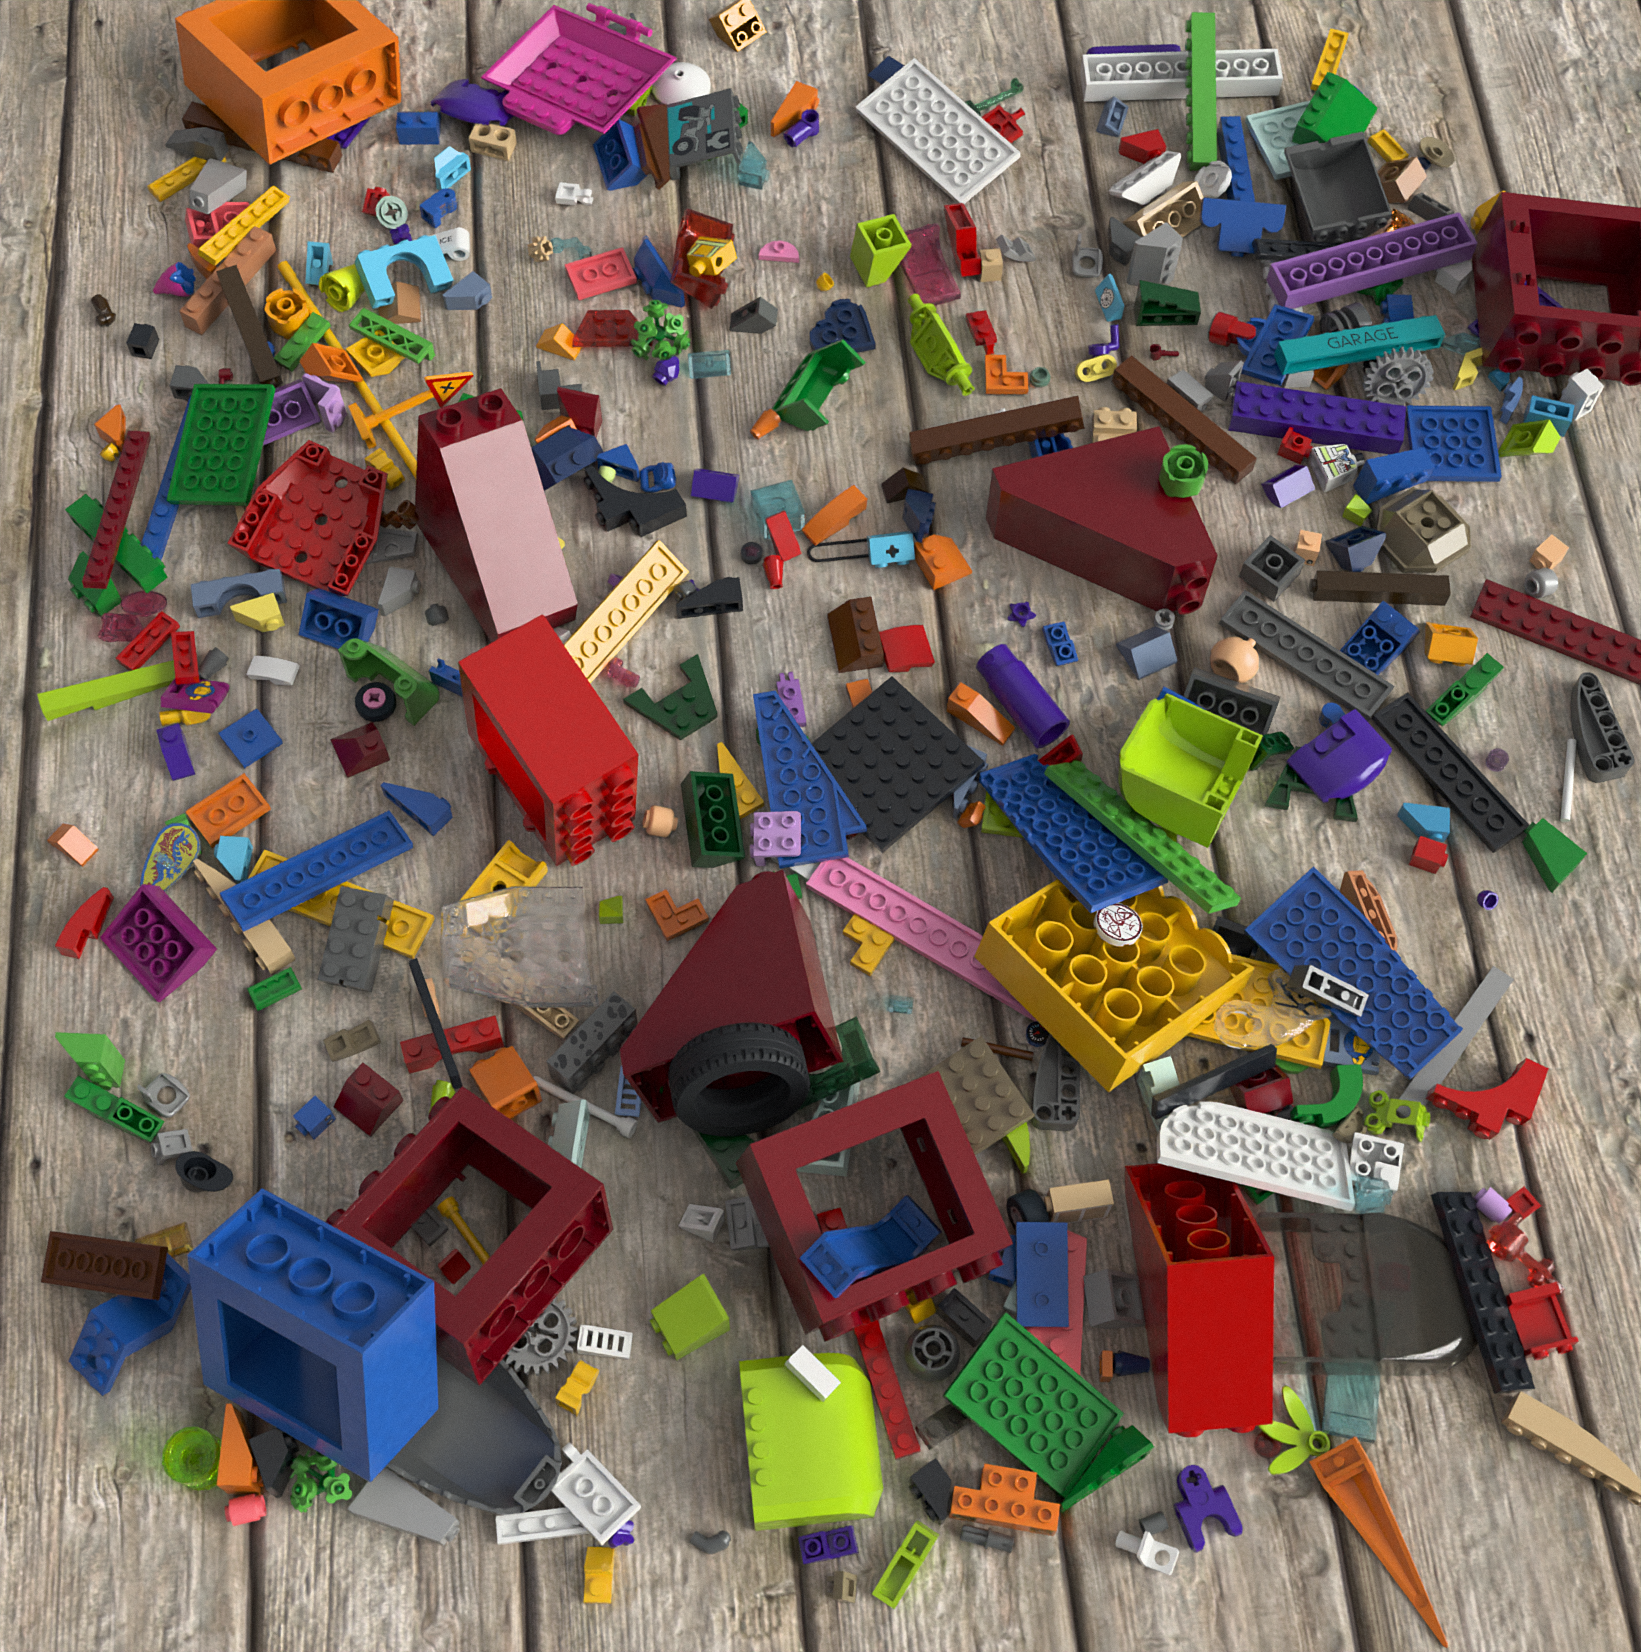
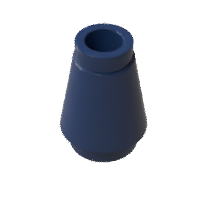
M1120 1350L1117 1353H1113V1374H1117L1118 1377L1148 1373L1150 1370V1360L1148 1357Z

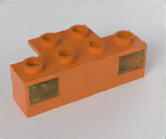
M984 1463L979 1490L954 1486L949 1518L1054 1536L1057 1532L1060 1504L1034 1500L1037 1472Z

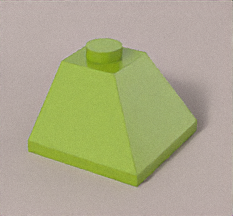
M1550 419L1513 424L1498 450L1499 457L1553 453L1561 437Z

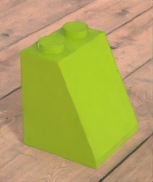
M895 214L857 223L850 258L866 288L885 283L911 248V243Z
M704 1274L691 1281L651 1310L652 1319L649 1320L656 1334L661 1332L665 1339L661 1343L667 1355L673 1354L676 1361L730 1331L729 1317Z

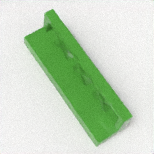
M362 308L349 324L351 330L417 364L423 358L431 361L435 356L432 342L365 308ZM382 330L386 335L377 336L375 331Z

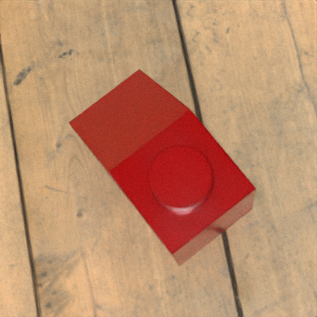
M1155 129L1121 137L1118 152L1122 156L1145 164L1153 158L1161 156L1166 151L1167 146L1159 130Z

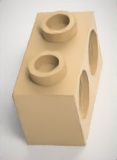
M476 123L469 136L471 152L509 161L517 144L514 129L491 123L489 125Z

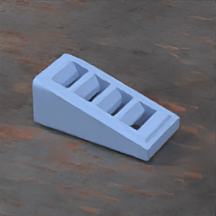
M621 1066L615 1115L640 1117L642 1100L635 1090L624 1089V1084L630 1085V1083L625 1079ZM623 1094L637 1095L636 1100L624 1099L622 1097ZM621 1104L636 1105L635 1110L621 1108Z

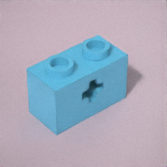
M910 531L866 536L869 562L871 565H875L876 568L887 567L888 563L897 562V565L910 564V560H915L913 533ZM890 545L896 548V550L892 551V555L886 551L890 549Z

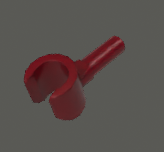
M1152 344L1150 346V356L1154 361L1159 360L1161 356H1179V351L1161 350L1159 344Z
M222 368L218 371L219 384H225V381L233 380L231 368Z

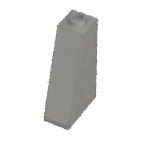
M212 158L208 159L190 188V209L209 214L246 189L247 170Z
M386 1467L371 1482L368 1481L348 1508L356 1517L443 1546L447 1541L451 1542L459 1532L458 1525L460 1522L454 1516Z

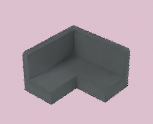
M536 361L542 410L559 409L558 387L583 392L582 384L561 386L559 369L542 370L540 361Z

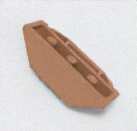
M1363 870L1345 872L1339 892L1370 921L1384 937L1388 946L1396 951L1397 936L1380 894L1366 878Z

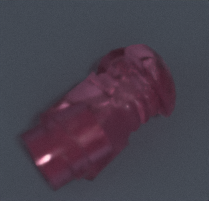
M615 657L611 662H608L606 672L609 678H615L625 687H637L640 676L623 668V661Z

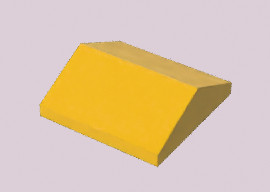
M382 330L375 331L377 336L386 335ZM367 337L345 348L346 352L371 377L390 374L405 358Z

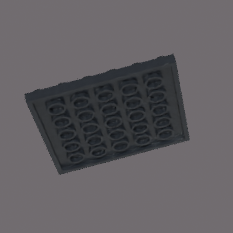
M893 676L811 743L866 824L867 832H862V834L882 854L985 766L983 759Z

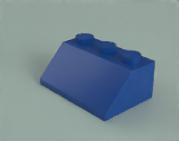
M618 119L593 144L606 188L609 191L638 185L647 176L641 169L634 126Z
M317 588L306 594L298 635L337 649L353 638L368 642L375 630L379 609Z

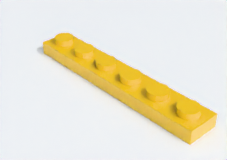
M273 185L198 249V255L216 266L234 250L254 226L260 228L287 205L290 196Z

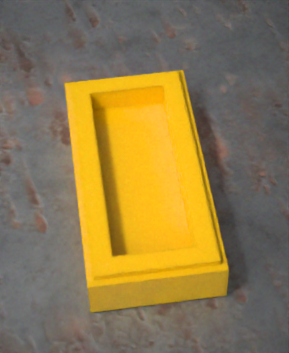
M1385 129L1368 137L1367 142L1386 162L1405 159L1409 156Z

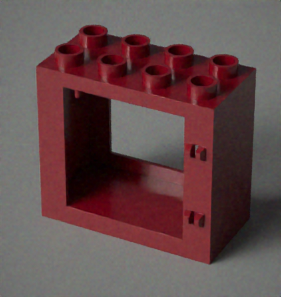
M1501 192L1475 237L1477 246L1472 256L1480 348L1482 347L1483 354L1481 357L1482 366L1499 368L1502 372L1506 373L1519 370L1540 372L1545 377L1571 376L1575 372L1580 373L1588 369L1598 380L1621 381L1626 386L1641 384V208ZM1536 278L1606 286L1610 313L1539 305Z
M939 1071L754 1142L747 1147L736 1162L803 1331L807 1335L820 1330L824 1342L848 1333L853 1328L862 1325L859 1312L866 1310L870 1321L874 1322L909 1305L907 1292L913 1291L917 1303L945 1292L946 1289L957 1285L953 1275L957 1271L963 1284L990 1273L991 1270L1004 1265L999 1252L1013 1244ZM900 1128L949 1245L850 1285L838 1298H834L800 1260V1257L817 1241L822 1233L795 1169ZM917 1138H920V1143L923 1147V1150H925L924 1152L921 1151L919 1144L916 1140ZM950 1209H951V1212H950V1213H951V1215H952V1218H953L954 1222H956L955 1224H952L951 1219H950V1217H949V1215H948V1212H947V1211L950 1210Z
M462 1086L451 1099L444 1096L433 1105L428 1116L429 1122L417 1135L414 1133L405 1135L394 1150L395 1159L382 1173L375 1170L367 1175L359 1187V1197L346 1211L342 1208L334 1211L328 1217L326 1223L433 1280L392 1248L456 1178L462 1182L466 1180V1176L461 1174V1172L468 1165L532 1209L456 1296L433 1280L437 1355L480 1386L614 1229L602 1182Z

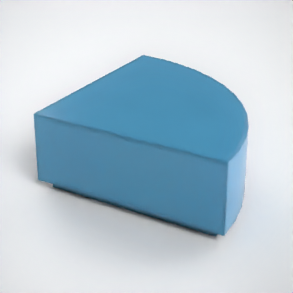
M1498 368L1490 372L1488 378L1501 392L1509 382L1510 373L1502 372Z

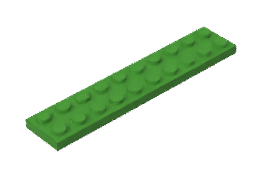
M1075 760L1072 763L1066 762L1047 766L1044 774L1205 912L1210 914L1238 905L1241 897L1234 892L1232 887L1224 884L1217 878L1214 872L1200 864V861L1187 853L1182 845L1169 838L1164 830L1156 827L1149 819L1132 809L1117 794L1115 789L1107 786L1098 775L1089 771L1084 763Z

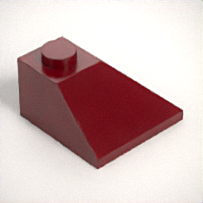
M558 387L557 396L560 416L563 415L571 418L577 430L597 438L602 424L599 395Z
M373 722L330 739L347 778L390 761L385 744Z

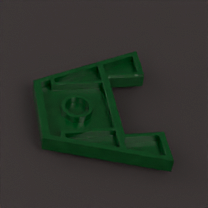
M698 654L679 665L680 670L690 681L688 684L655 704L644 689L640 688L623 699L624 704L680 741L718 718Z
M1296 746L1292 755L1301 747ZM1286 764L1265 807L1288 810L1291 791L1314 795L1315 793ZM1353 796L1341 800L1340 798H1335L1334 819L1357 822L1358 816Z

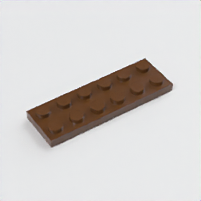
M50 1231L41 1283L159 1300L168 1247Z

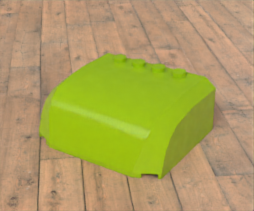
M1167 693L1164 698L1160 700L1153 699L1148 703L1119 753L1118 782L1121 795L1128 805L1142 816L1171 832L1209 848L1247 774L1263 735Z
M842 1353L812 1354L841 1382L823 1402L784 1365L792 1355L739 1361L755 1531L874 1518L883 1492V1480L870 1381L853 1357Z

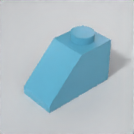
M220 836L219 844H216L214 849L215 858L218 859L221 867L236 885L248 879L253 846L249 838Z

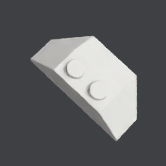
M1165 151L1161 156L1153 158L1115 183L1109 190L1110 195L1130 203L1148 204L1152 198L1164 193L1165 189L1172 185L1181 154Z

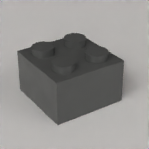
M1269 535L1245 560L1239 577L1274 602L1300 575L1305 559Z

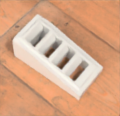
M581 1325L577 1345L578 1354L630 1359L633 1333ZM588 1335H592L591 1346H586ZM598 1336H603L601 1348H597ZM609 1337H614L612 1350L607 1349ZM619 1338H624L622 1352L617 1351Z

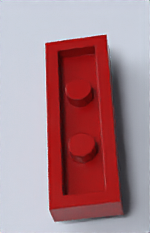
M161 611L116 657L117 662L129 671L140 669L171 637V632H176L180 628L179 623Z
M194 631L171 632L176 685L199 683Z

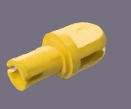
M179 709L159 712L162 726L181 722L188 726L205 722L211 717L210 713Z

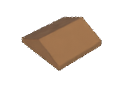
M397 281L392 283L391 286L395 293L393 303L378 307L379 316L395 324L421 322L419 286Z

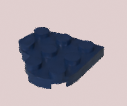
M851 299L833 301L831 306L825 311V319L818 321L816 326L810 331V346L813 351L842 339L856 353L876 349V343L866 312L861 304L858 306L856 303H852Z

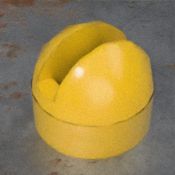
M827 273L821 274L816 280L817 288L821 291L831 289L834 286L831 276Z
M110 442L99 455L105 460L112 462L116 460L115 457L119 456V450Z

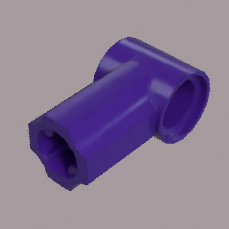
M814 109L805 110L801 115V119L783 134L789 146L792 148L797 147L807 137H812L819 133L818 112Z

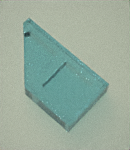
M1463 332L1444 338L1440 347L1465 355L1467 352L1480 348V338Z

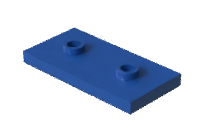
M1016 1222V1321L1023 1327H1069L1067 1223Z

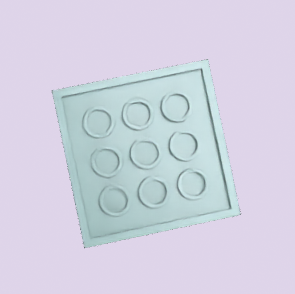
M1310 101L1246 116L1245 123L1275 180L1292 176L1284 150L1287 147L1299 145L1292 142L1296 125Z

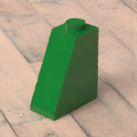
M1544 818L1537 824L1532 822L1524 831L1527 835L1522 843L1548 890L1553 893L1588 853Z

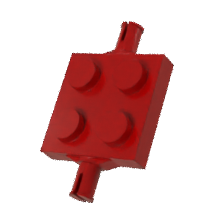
M998 105L981 117L1010 144L1023 135V130L1016 123V120L1025 115L1022 108L1010 114Z

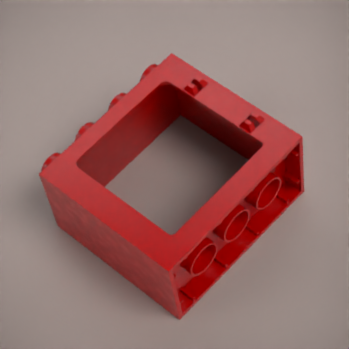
M543 614L458 661L468 734L485 758V770L488 774L497 776L523 815V827L527 832L535 833L556 866L566 860L569 861L571 866H576L593 855L595 849L592 845L606 836H608L611 842H616L627 836L634 829L635 826L632 821L635 820L639 754Z

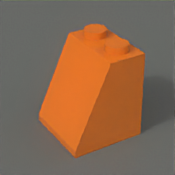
M513 1046L497 1050L494 1056L487 1060L477 1061L469 1069L471 1077L485 1102L509 1119L542 1102L538 1084Z

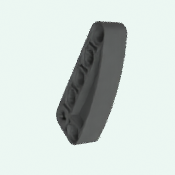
M1591 672L1582 673L1574 684L1571 695L1572 731L1574 739L1577 740L1576 749L1587 778L1592 782L1601 783L1622 778L1634 764V755L1598 677Z
M1049 1034L1034 1082L1031 1110L1035 1117L1031 1119V1122L1035 1128L1040 1130L1071 1131L1076 1127L1080 1116V1063ZM1069 1067L1074 1073L1066 1074L1062 1068ZM1069 1090L1074 1096L1070 1098L1065 1097L1062 1091ZM1044 1112L1049 1118L1042 1120L1037 1116V1113ZM1064 1114H1069L1071 1120H1066Z

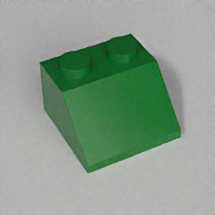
M82 551L68 578L72 586L70 591L78 600L82 598L85 601L84 605L91 613L96 612L102 618L123 601L111 578L109 579L107 589L83 587L82 580L89 556Z

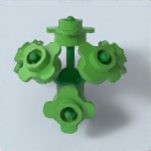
M660 300L650 301L649 305L643 307V311L647 312L648 316L641 322H635L634 328L638 331L639 336L637 341L632 339L631 343L633 345L632 352L638 358L649 359L647 355L651 351L649 344L654 339L658 340V343L655 345L654 350H652V356L660 360H667L673 354H676V349H678V354L680 355L682 350H687L690 346L689 331L686 330L685 334H683L682 322L684 318L682 315L675 316L667 313L663 326L659 324V318L665 314L664 309L668 308L667 303H661ZM667 338L674 341L673 346L671 347V344L668 341H663V339Z
M310 1450L307 1451L305 1456L299 1454L297 1458L292 1459L293 1464L290 1468L294 1472L290 1478L292 1479L294 1475H297V1481L291 1489L292 1495H290V1499L295 1510L299 1509L301 1513L307 1512V1508L313 1506L312 1499L322 1492L327 1493L325 1499L331 1504L339 1499L348 1500L351 1498L352 1491L349 1489L348 1484L350 1476L346 1473L335 1476V1466L337 1465L335 1461L318 1451L315 1452V1455L309 1457ZM316 1464L318 1470L327 1471V1473L321 1475L310 1466ZM306 1472L319 1480L318 1486L315 1479L307 1478Z

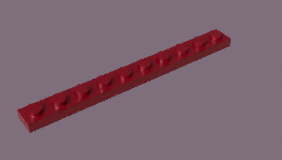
M128 431L83 576L82 583L84 588L107 589L150 444V432Z

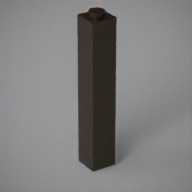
M237 265L216 271L260 384H272L277 388L283 384L282 378Z
M1317 570L1314 578L1310 579L1309 591L1313 592V601L1381 603L1384 600L1387 604L1445 606L1451 595L1449 575Z

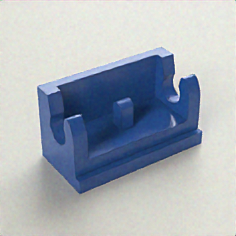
M438 658L437 669L432 666L429 670L431 681L435 685L463 697L459 670L446 665L444 660Z

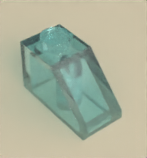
M748 141L738 171L739 185L762 190L764 182L769 180L770 170H767V161L754 143Z
M1358 1174L1353 1191L1355 1213L1384 1212L1386 1204L1390 1205L1393 1190H1390L1388 1181Z

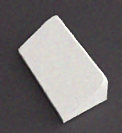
M803 1345L784 1364L822 1402L841 1383Z

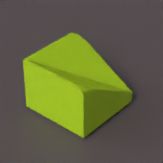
M1355 494L1346 506L1342 517L1361 527L1372 510L1360 496Z
M622 896L599 901L600 924L624 923Z

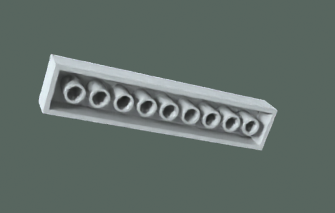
M1278 49L1216 51V97L1279 95L1283 75ZM1188 51L1083 55L1080 75L1084 102L1108 101L1113 96L1119 100L1186 98L1188 88H1185L1186 76H1188V70L1185 69V60L1188 57Z

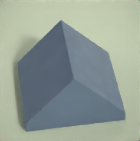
M1156 626L1116 644L1138 680L1177 663L1170 632Z

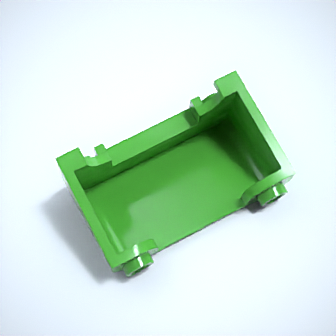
M353 638L345 642L338 649L346 675L353 682L356 683L358 678L367 677L372 681L380 674L394 684L395 693L404 700L406 706L405 719L415 726L438 702L440 697L438 687L384 647Z

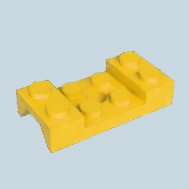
M508 839L451 910L453 918L492 943L506 925L505 920L531 887L535 888L548 872L547 864L544 861L536 862L523 854ZM502 884L506 886L505 891L502 893H495L493 891L496 885Z

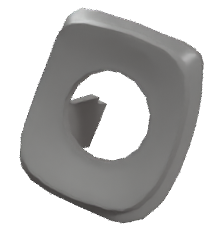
M1078 234L1077 243L1072 253L1073 273L1079 277H1099L1103 266L1102 252L1098 248L1080 247L1081 234ZM1085 257L1094 260L1095 266L1091 269H1085L1081 267L1080 260Z
M166 1073L159 1074L146 1088H143L141 1085L137 1086L142 1093L144 1102L165 1118L174 1116L190 1098V1094L185 1086L175 1077ZM171 1087L176 1091L175 1100L167 1105L159 1103L157 1099L158 1092L162 1088Z

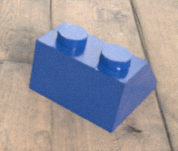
M440 111L397 112L396 131L399 145L440 144Z

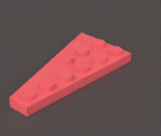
M1067 1230L1069 1327L1024 1328L1080 1375L1084 1308L1083 1276H1085L1087 1238Z

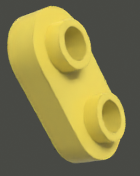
M1111 355L1093 357L1079 362L1075 368V375L1082 382H1091L1114 373L1117 362ZM1104 361L1106 362L1105 369L1102 368V363ZM1085 367L1087 368L1086 375L1082 373V370Z

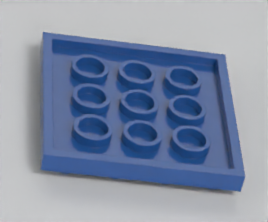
M1407 405L1406 422L1410 450L1424 447L1435 467L1427 481L1500 482L1502 475L1491 406Z

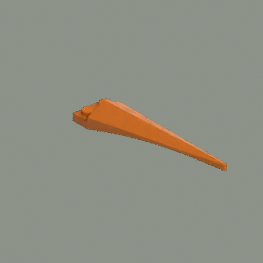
M1353 1437L1309 1461L1324 1489L1370 1546L1443 1647L1448 1648V1642L1379 1478L1358 1438Z

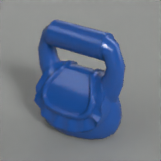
M661 462L657 465L643 468L640 471L641 490L645 493H655L662 489L668 490L675 487L676 476L673 464ZM648 472H653L654 486L649 488Z

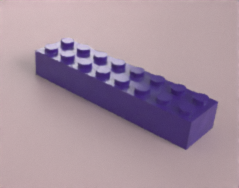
M1237 381L1232 395L1228 431L1283 439L1289 427L1294 428V432L1312 439L1311 443L1328 446L1345 444L1349 449L1390 455L1399 453L1404 441L1406 406Z

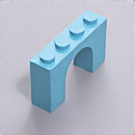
M423 235L417 238V240L410 242L409 240H403L393 246L383 245L373 251L363 250L357 254L354 263L372 309L393 303L395 293L387 276L386 267L395 261L403 260L415 264L423 273L431 294L450 289L453 283L452 275L436 235L430 237Z

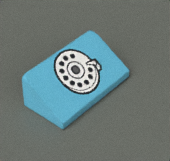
M1108 274L1096 287L1095 293L1104 316L1109 322L1122 318L1125 305L1113 275Z

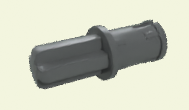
M966 1524L961 1529L960 1539L963 1541L982 1545L984 1549L990 1547L1008 1553L1012 1552V1545L1014 1544V1536L994 1532L992 1528L986 1530Z

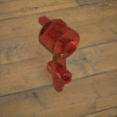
M1514 1213L1507 1222H1502L1500 1226L1498 1224L1494 1225L1489 1231L1491 1237L1487 1240V1244L1494 1256L1507 1262H1513L1517 1257L1531 1271L1527 1279L1529 1281L1528 1285L1532 1288L1542 1286L1543 1283L1557 1282L1560 1289L1557 1295H1561L1565 1291V1288L1551 1275L1555 1270L1554 1261L1550 1258L1548 1260L1542 1258L1540 1262H1537L1524 1250L1529 1240L1526 1234L1517 1227L1523 1219L1520 1213Z

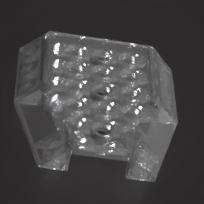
M512 886L443 905L441 909L440 943L443 975L446 985L452 989L524 1008L599 1007L597 985H592L582 919L585 909L583 887ZM469 956L473 961L465 962L461 957ZM518 956L522 961L514 962L509 957ZM566 956L569 961L562 962L557 957Z

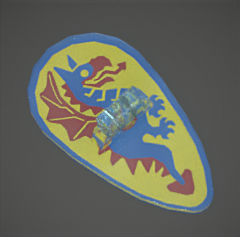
M172 823L165 826L157 834L142 870L140 886L142 884L160 886L165 892L190 869L193 861L198 858L200 853V839L197 832L191 826L183 823Z

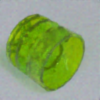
M196 1426L185 1427L175 1432L167 1440L162 1451V1465L165 1473L172 1480L196 1491L209 1490L217 1486L222 1440L209 1431ZM202 1456V1459H201L202 1464L199 1466V1463H200L199 1458Z

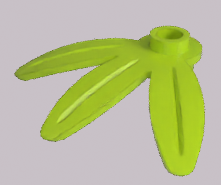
M1287 1385L1283 1386L1281 1390L1283 1402L1289 1417L1299 1430L1276 1421L1269 1425H1258L1266 1435L1274 1440L1296 1446L1283 1452L1270 1463L1268 1471L1272 1475L1287 1473L1302 1464L1309 1455L1318 1457L1328 1452L1331 1446L1330 1440L1325 1433L1314 1430L1313 1423L1305 1406L1297 1394ZM1314 1440L1318 1441L1321 1448H1315L1312 1442Z

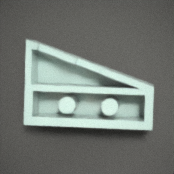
M1171 1056L1144 1064L1137 1078V1084L1157 1133L1164 1119L1171 1114L1156 1120L1151 1115L1152 1097L1180 1085Z

